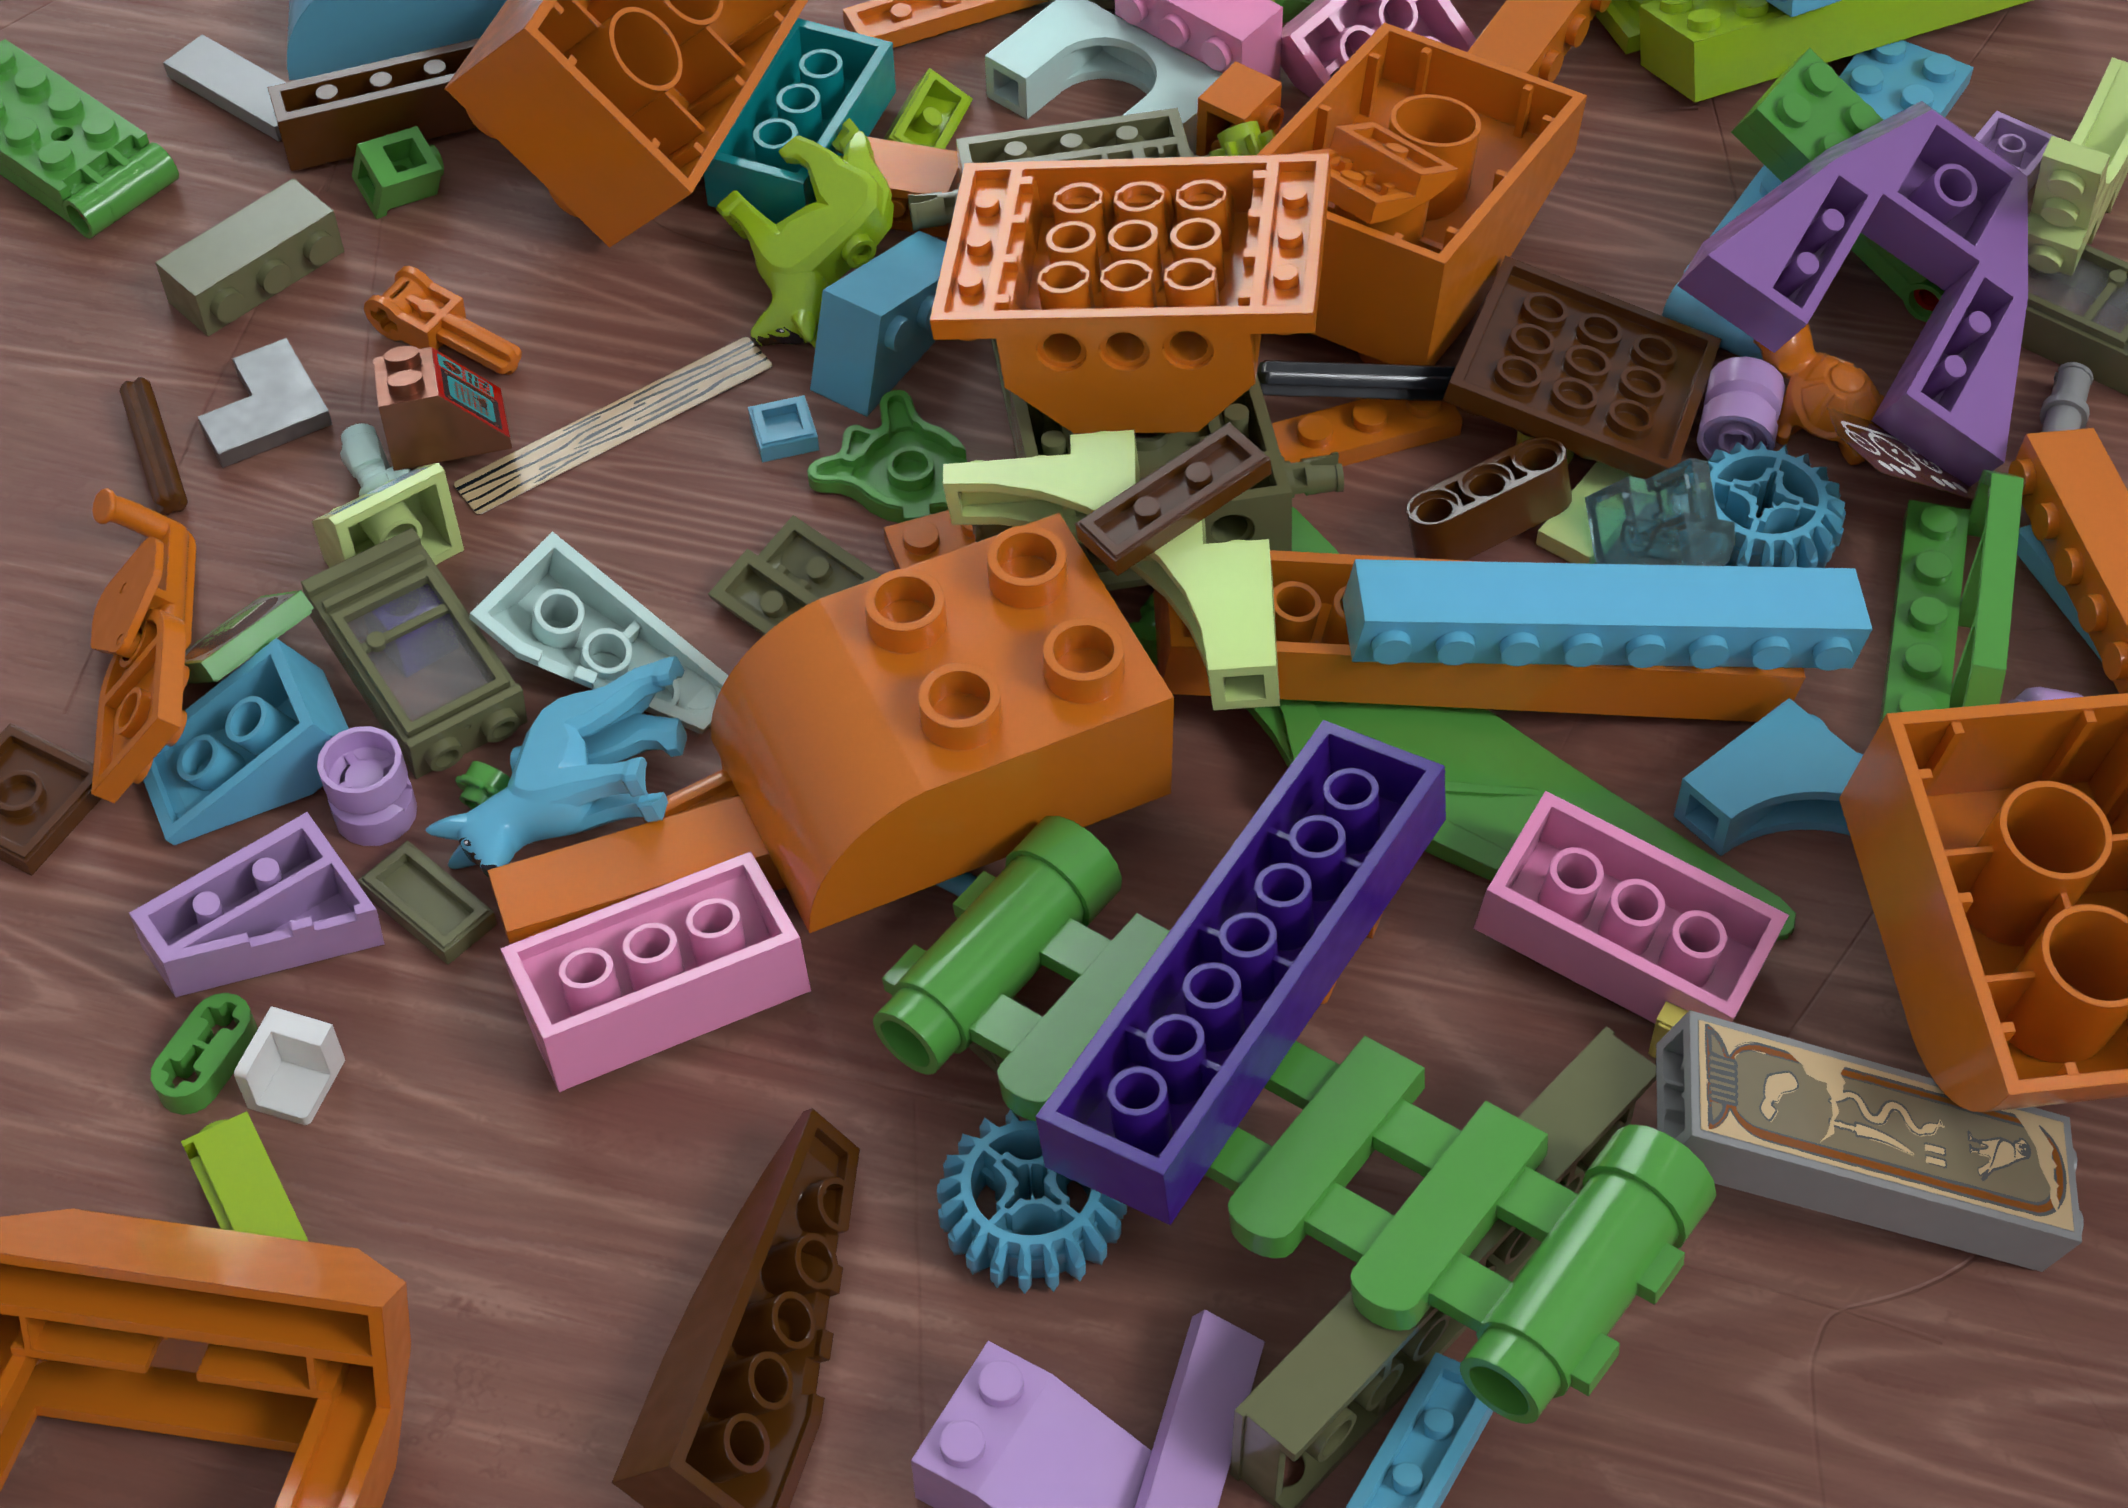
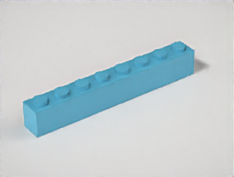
M1355 559L1342 599L1352 662H1379L1387 665L1413 662L1443 663L1446 665L1485 663L1507 664L1510 666L1558 664L1574 667L1630 665L1637 668L1694 666L1700 669L1714 667H1757L1763 670L1776 668H1819L1831 671L1840 668L1852 669L1872 631V625L1855 568Z

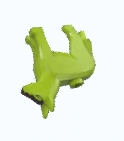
M850 118L842 124V130L832 142L834 148L839 153L844 154L843 157L800 135L792 138L778 151L786 163L800 164L808 170L817 202L804 206L777 224L759 212L737 190H733L716 207V210L742 239L748 238L755 257L757 270L772 293L769 307L761 314L751 329V340L758 346L774 344L797 345L810 342L816 348L823 289L838 281L851 268H859L872 260L876 253V246L892 227L894 204L891 201L892 193L890 187L875 163L869 139Z

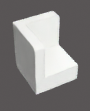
M271 1006L236 1066L234 1077L247 1108L298 1124L308 1125L315 1117L343 1066L345 1057L333 1024Z

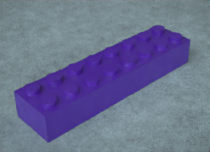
M1325 720L1321 722L1035 1116L1046 1168L1166 1224H1172L1445 822L1444 765Z

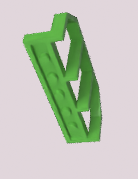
M1983 469L1970 510L1915 500L1908 501L1903 522L1879 726L1887 713L2000 703L2007 669L2024 478L2013 474ZM1967 535L1981 537L1961 598ZM1958 626L1971 628L1952 683Z

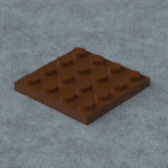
M1505 255L1442 401L1458 406L1469 414L1483 416L1514 428L1525 436L1556 439L1563 444L1565 449L1574 452L1581 458L1596 460L1629 473L1640 481L1652 482L1669 489L1678 469L1721 338Z

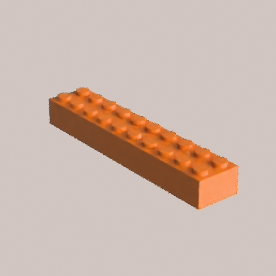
M1270 550L1280 699L1758 722L1788 698L1794 701L1806 678L1804 668L1763 670L1757 667H1714L1700 669L1694 666L1637 668L1630 665L1574 667L1558 664L1510 666L1507 664L1485 663L1446 665L1443 663L1413 662L1387 665L1379 662H1352L1342 599L1355 559L1464 560ZM1154 589L1159 674L1172 694L1211 696L1207 670L1189 629L1165 597Z

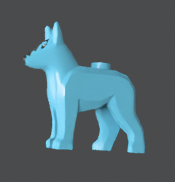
M677 656L664 658L634 668L606 686L558 698L544 708L526 733L522 746L514 747L511 752L510 765L512 775L508 786L471 811L438 820L426 828L425 831L430 835L459 841L460 845L452 854L448 867L460 869L478 865L483 873L489 877L487 870L509 864L516 852L535 841L574 835L626 818L643 817L647 822L663 820L668 804L667 797L664 792L648 794L645 781L647 762L644 757H632L648 750H664L670 757L683 754L687 733L679 718L642 714L649 707L656 693L664 691L665 687L672 685L675 679L683 677L685 670Z

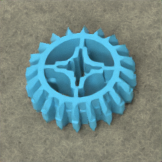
M1762 440L1754 450H1748L1739 442L1735 444L1730 453L1715 449L1709 461L1698 462L1697 467L1692 472V476L1688 477L1687 483L1683 486L1678 519L1680 520L1679 527L1683 528L1684 545L1694 547L1696 562L1712 561V566L1825 568L1827 562L1832 558L1836 546L1840 545L1844 531L1842 526L1846 511L1844 509L1845 502L1840 500V484L1828 481L1827 467L1811 468L1808 453L1797 458L1788 455L1786 444L1779 451L1767 450Z
M1011 1109L1005 1116L1006 1125L1001 1127L996 1126L984 1117L979 1127L980 1138L962 1133L961 1140L958 1143L959 1155H947L943 1165L945 1178L940 1179V1183L937 1185L938 1203L941 1204V1208L938 1210L939 1224L943 1231L948 1233L949 1248L954 1253V1256L966 1254V1266L970 1269L972 1275L990 1267V1280L996 1288L1009 1276L1018 1277V1287L1024 1294L1031 1287L1033 1278H1044L1045 1284L1054 1292L1059 1285V1273L1064 1271L1081 1282L1082 1277L1086 1274L1085 1260L1102 1265L1107 1257V1243H1117V1240L1120 1238V1219H1123V1215L1127 1213V1205L1080 1184L1088 1196V1201L1083 1210L1078 1213L1070 1207V1198L1066 1196L1067 1185L1072 1180L1046 1168L1044 1165L1036 1121H1020L1019 1116ZM986 1185L995 1191V1200L997 1201V1213L990 1220L981 1213L976 1205L977 1198Z

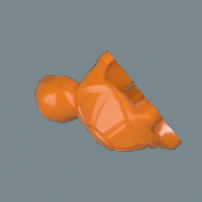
M1809 324L1775 353L1754 339L1753 343L1760 348L1763 361L1773 365L1783 377L1790 380L1783 397L1779 419L1777 420L1778 431L1776 441L1781 445H1787L1791 435L1804 429L1811 435L1825 440L1837 441L1843 457L1850 465H1859L1865 461L1861 455L1837 435L1827 408L1871 421L1884 396L1879 393L1870 377L1861 368L1857 369L1854 367V364L1826 353L1816 352Z

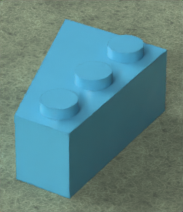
M919 230L823 289L811 391L866 417L880 403L882 396L894 388L936 341L933 340L930 316L947 242Z

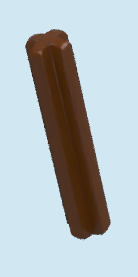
M138 377L134 382L125 381L119 391L156 511L167 516L173 511L182 512L188 500L151 383L143 377Z

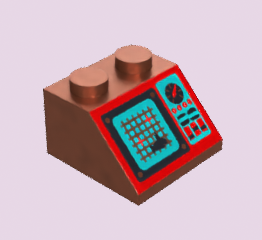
M400 346L387 351L384 356L373 358L378 407L394 471L512 448L502 392L498 386L432 347L418 349L414 346Z

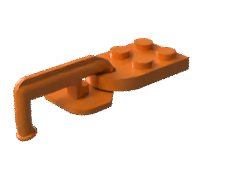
M105 488L98 492L93 502L92 512L95 521L99 524L113 522L148 537L106 586L96 605L92 621L91 648L102 653L113 654V657L106 671L99 697L91 794L115 803L132 783L139 784L145 779L153 759L165 745L173 746L181 737L186 726L187 712L182 710L183 691L190 674L189 667L185 665V650L191 644L196 541L183 524L134 501L117 496L114 491Z

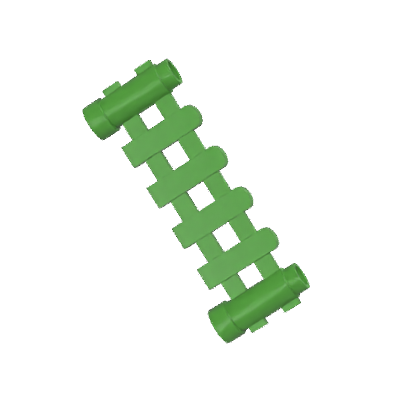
M1046 816L1006 856L1005 868L997 877L983 871L953 903V909L957 919L927 951L914 944L882 978L884 990L890 993L892 997L873 1017V1026L882 1043L898 1060L922 1074L931 1075L936 1073L953 1053L960 1054L972 1042L1004 1059L997 1070L1003 1101L1017 1115L1030 1121H1036L1035 1116L1170 931L1138 913L1133 916L1113 940L1088 928L1087 926L1121 890L1122 876L1118 864L1108 849L1091 832L1076 822L1061 816ZM1042 966H1045L1074 983L1042 1017L1012 1000V998ZM1365 1035L1341 1064L1295 1041L1264 1088L1303 1109L1273 1146L1237 1127L1205 1174V1176L1234 1192L1228 1202L1231 1232L1236 1240L1249 1251L1263 1257L1284 1258L1293 1253L1305 1236L1309 1235L1356 1262L1357 1264L1353 1267L1350 1275L1352 1300L1361 1315L1372 1323L1385 1329L1396 1331L1410 1330L1418 1324L1432 1306L1476 1331L1478 1341L1460 1364L1461 1376L1470 1391L1488 1408L1511 1421L1522 1424L1535 1422L1552 1398L1565 1395L1570 1387L1588 1397L1619 1355L1620 1343L1610 1338L1608 1334L1636 1296L1643 1298L1653 1305L1657 1303L1684 1265L1685 1252L1678 1248H1681L1711 1207L1717 1195L1715 1183L1704 1163L1688 1147L1664 1132L1649 1126L1631 1124L1615 1132L1587 1169L1582 1180L1584 1187L1577 1194L1535 1171L1547 1156L1548 1134L1488 1101L1482 1104L1462 1131L1413 1105V1102L1425 1089V1067ZM1375 1150L1425 1177L1395 1215L1345 1188ZM1498 1218L1542 1242L1512 1282L1469 1258Z

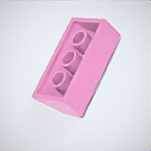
M751 851L500 948L538 1049L559 1092L811 991L800 936Z

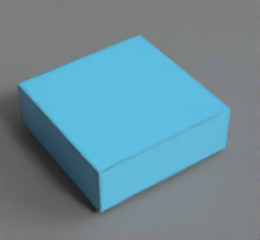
M805 395L748 407L750 424L762 462L819 450L818 435Z

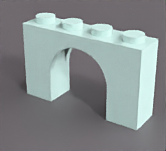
M1055 0L985 55L987 97L1026 120L1058 94L1074 84L1093 79L1119 80L1132 84L1147 94L1123 115L1178 108L1189 148L1193 151L1194 155L1196 154L1198 97L1223 74L1089 0Z

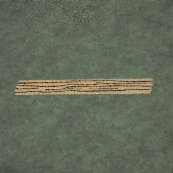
M743 337L455 481L454 486L475 513L483 514L772 367V362L750 338Z

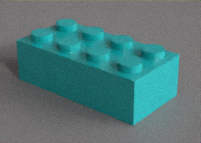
M797 18L704 172L708 205L717 207L733 190H737L759 212L777 224L804 206L817 202L808 170L800 164L786 163L778 151L792 138L800 135L843 157L844 154L839 153L832 145V142L836 139L842 130V124L848 118L868 137L896 93L893 42Z

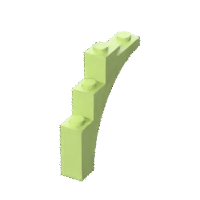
M2111 58L2099 87L2071 141L2051 136L2043 153L2031 212L2028 216V264L2038 271L2044 273L2060 272L2069 276L2073 275L2086 244H2092L2105 212L2110 213L2128 173V62Z
M1134 430L1100 431L1070 435L1071 454L1038 455L1027 458L989 461L975 460L964 463L943 464V487L951 524L1006 525L1015 527L1060 513L1077 542L1082 543L1077 538L1075 523L1140 481V468ZM1204 518L1131 567L1134 572L1165 597L1189 629L1207 670L1213 710L1280 706L1274 590L1269 539L1231 540L1222 543L1206 544Z

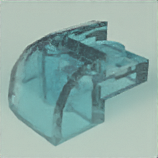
M1690 458L1646 480L1628 476L1585 497L1593 553L1597 564L1724 566L1730 561L1735 546V522L1720 520L1717 517L1708 461Z

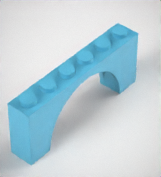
M1788 698L1682 779L1674 817L1720 856L1748 840L1780 831L1823 830L1850 835L1839 798L1864 754L1854 751L1833 734L1820 718L1813 714H1808Z

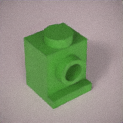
M418 126L357 144L352 178L376 219L386 216L389 209L437 195L441 176L444 175L443 160L438 149L433 144L428 145Z

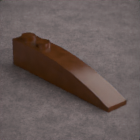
M813 1108L803 1111L762 1173L726 1233L694 1292L659 1366L612 1480V1484L644 1508H790L822 1421L825 1398L817 1395L816 1391L820 1363L829 1361L831 1357L834 1333L825 1330L830 1297L840 1294L843 1267L838 1265L836 1251L839 1234L849 1230L860 1153L859 1147Z

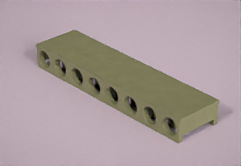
M1607 1026L1518 1117L1548 1134L1547 1156L1535 1171L1577 1194L1584 1187L1582 1180L1587 1169L1615 1132L1631 1124L1636 1101L1656 1081V1065L1614 1036L1615 1032ZM1498 1218L1469 1258L1512 1281L1542 1242ZM1350 1290L1234 1410L1230 1475L1237 1481L1243 1480L1275 1508H1299L1422 1377L1435 1352L1443 1355L1468 1327L1431 1306L1418 1324L1410 1330L1396 1331L1385 1329L1361 1315L1354 1306ZM1286 1456L1294 1462L1301 1456L1305 1464L1302 1478L1294 1485L1283 1487Z

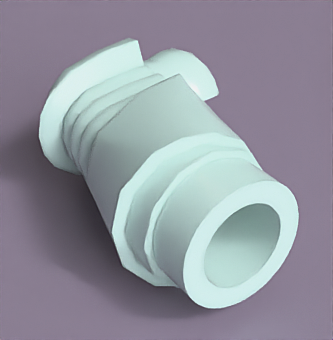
M361 423L352 425L343 431L341 435L343 445L340 455L344 465L361 486L359 497L411 471L409 468L394 471L393 466L390 467L381 441L373 426Z

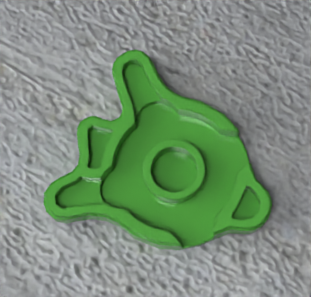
M893 390L884 394L880 400L882 425L879 428L868 429L860 425L849 426L844 431L840 452L815 460L809 465L807 470L809 486L814 491L838 493L851 497L862 504L869 512L887 521L901 523L948 510L943 487V464L967 462L966 449L957 437L941 427L924 421L916 412L912 398L907 392Z

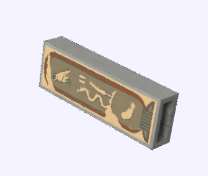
M1691 1010L1656 1044L1657 1130L1670 1135L1688 1147L1704 1163L1715 1184L2043 1272L2082 1243L2084 1219L2079 1210L2075 1173L2077 1169V1154L2072 1144L2070 1117L2035 1107L1972 1112L1954 1103L1943 1093L1932 1078Z

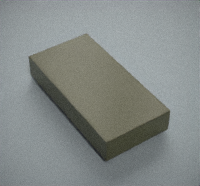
M408 840L358 879L360 887L372 902L447 965L497 925L493 910Z

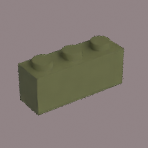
M293 178L155 263L168 303L209 337L345 251L334 210Z

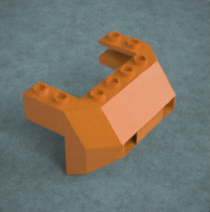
M74 1208L0 1217V1492L37 1416L294 1452L296 1453L274 1508H381L397 1464L411 1352L406 1282L358 1248Z

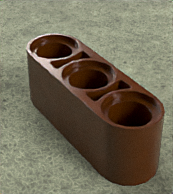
M1537 437L1523 441L1413 496L1407 504V517L1415 558L1466 561L1565 511L1572 502V492L1566 449L1563 444L1556 439L1548 437Z

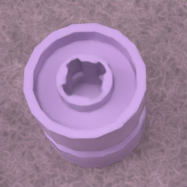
M1744 356L1732 357L1719 362L1711 370L1696 439L1700 452L1708 460L1712 457L1715 449L1730 453L1737 442L1748 450H1754L1762 440L1767 450H1774L1778 431L1777 420L1782 408L1785 383L1783 376L1773 365L1762 359Z
M364 726L353 727L339 732L325 743L318 755L317 770L339 833L349 842L362 846H381L397 840L406 833L416 819L417 802L397 739L386 730Z

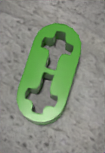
M220 993L202 1000L155 1060L151 1068V1082L162 1105L170 1112L185 1115L196 1113L206 1108L234 1074L236 1066L258 1030L252 1012L243 998L231 993ZM233 1019L235 1020L237 1026L233 1030L222 1028L214 1036L212 1028L216 1024L226 1027ZM194 1071L196 1072L198 1079L194 1083L182 1081L175 1088L172 1081L177 1076L187 1079Z

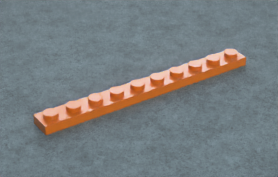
M1360 399L1274 422L1272 427L1280 453L1285 461L1295 463L1300 462V459L1330 455V453L1338 452V464H1342L1343 467L1458 436L1461 434L1462 417L1455 405L1445 401ZM949 510L883 527L885 544L896 570L976 543L972 525H952Z

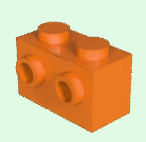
M1235 61L1198 97L1196 155L1199 157L1207 156L1209 152L1220 149L1221 146L1217 135L1241 123L1258 121L1261 133L1273 130L1276 135L1284 118V110L1281 108L1282 82Z

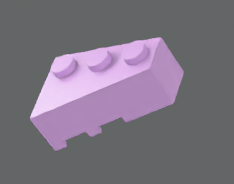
M308 812L129 912L143 950L175 997L384 945L377 909Z

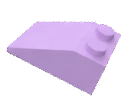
M988 1341L911 1460L915 1498L933 1508H1135L1152 1451L1053 1374Z

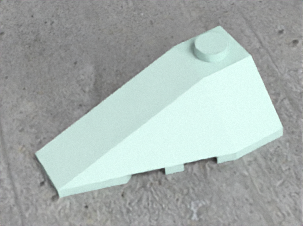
M553 531L469 615L470 620L516 658L591 689L606 686L634 668L664 658L677 656L685 670L683 677L675 679L672 685L665 687L664 691L656 693L645 711L660 717L679 718L683 727L699 734H703L711 725L716 699L728 678L724 671Z

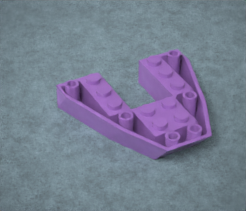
M1920 101L1825 150L1705 240L1677 286L1775 353L1808 324L1859 234L1862 233L1944 290L1871 421L1970 487L1980 480L1983 469L1993 471L2005 463L2028 301V177L1990 148L1926 103Z

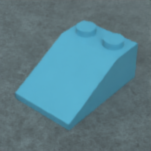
M275 638L185 710L187 712V722L181 737L173 746H164L153 759L151 768L143 780L166 841L173 845L180 844L312 795L323 786L317 770L318 755L327 741L339 732L349 728L322 669Z

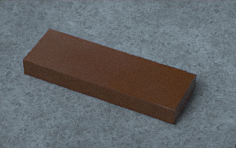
M1229 422L1075 523L1077 538L1114 574L1119 576L1272 474L1271 460Z

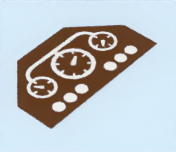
M1827 408L1837 435L1880 473L1974 499L1976 493L1974 489L1902 443L1874 422Z

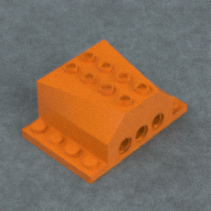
M1330 153L965 163L930 316L933 340L960 339L972 341L976 339H996L1004 387L1074 434L1134 430L1135 433L1167 434L1199 432L1256 383L1261 334L1290 335L1294 333H1315L1331 178Z

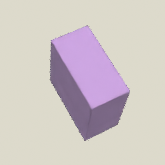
M1996 110L1974 138L2023 172L2028 177L2029 192L2037 182L2043 153L2051 136L2054 135Z

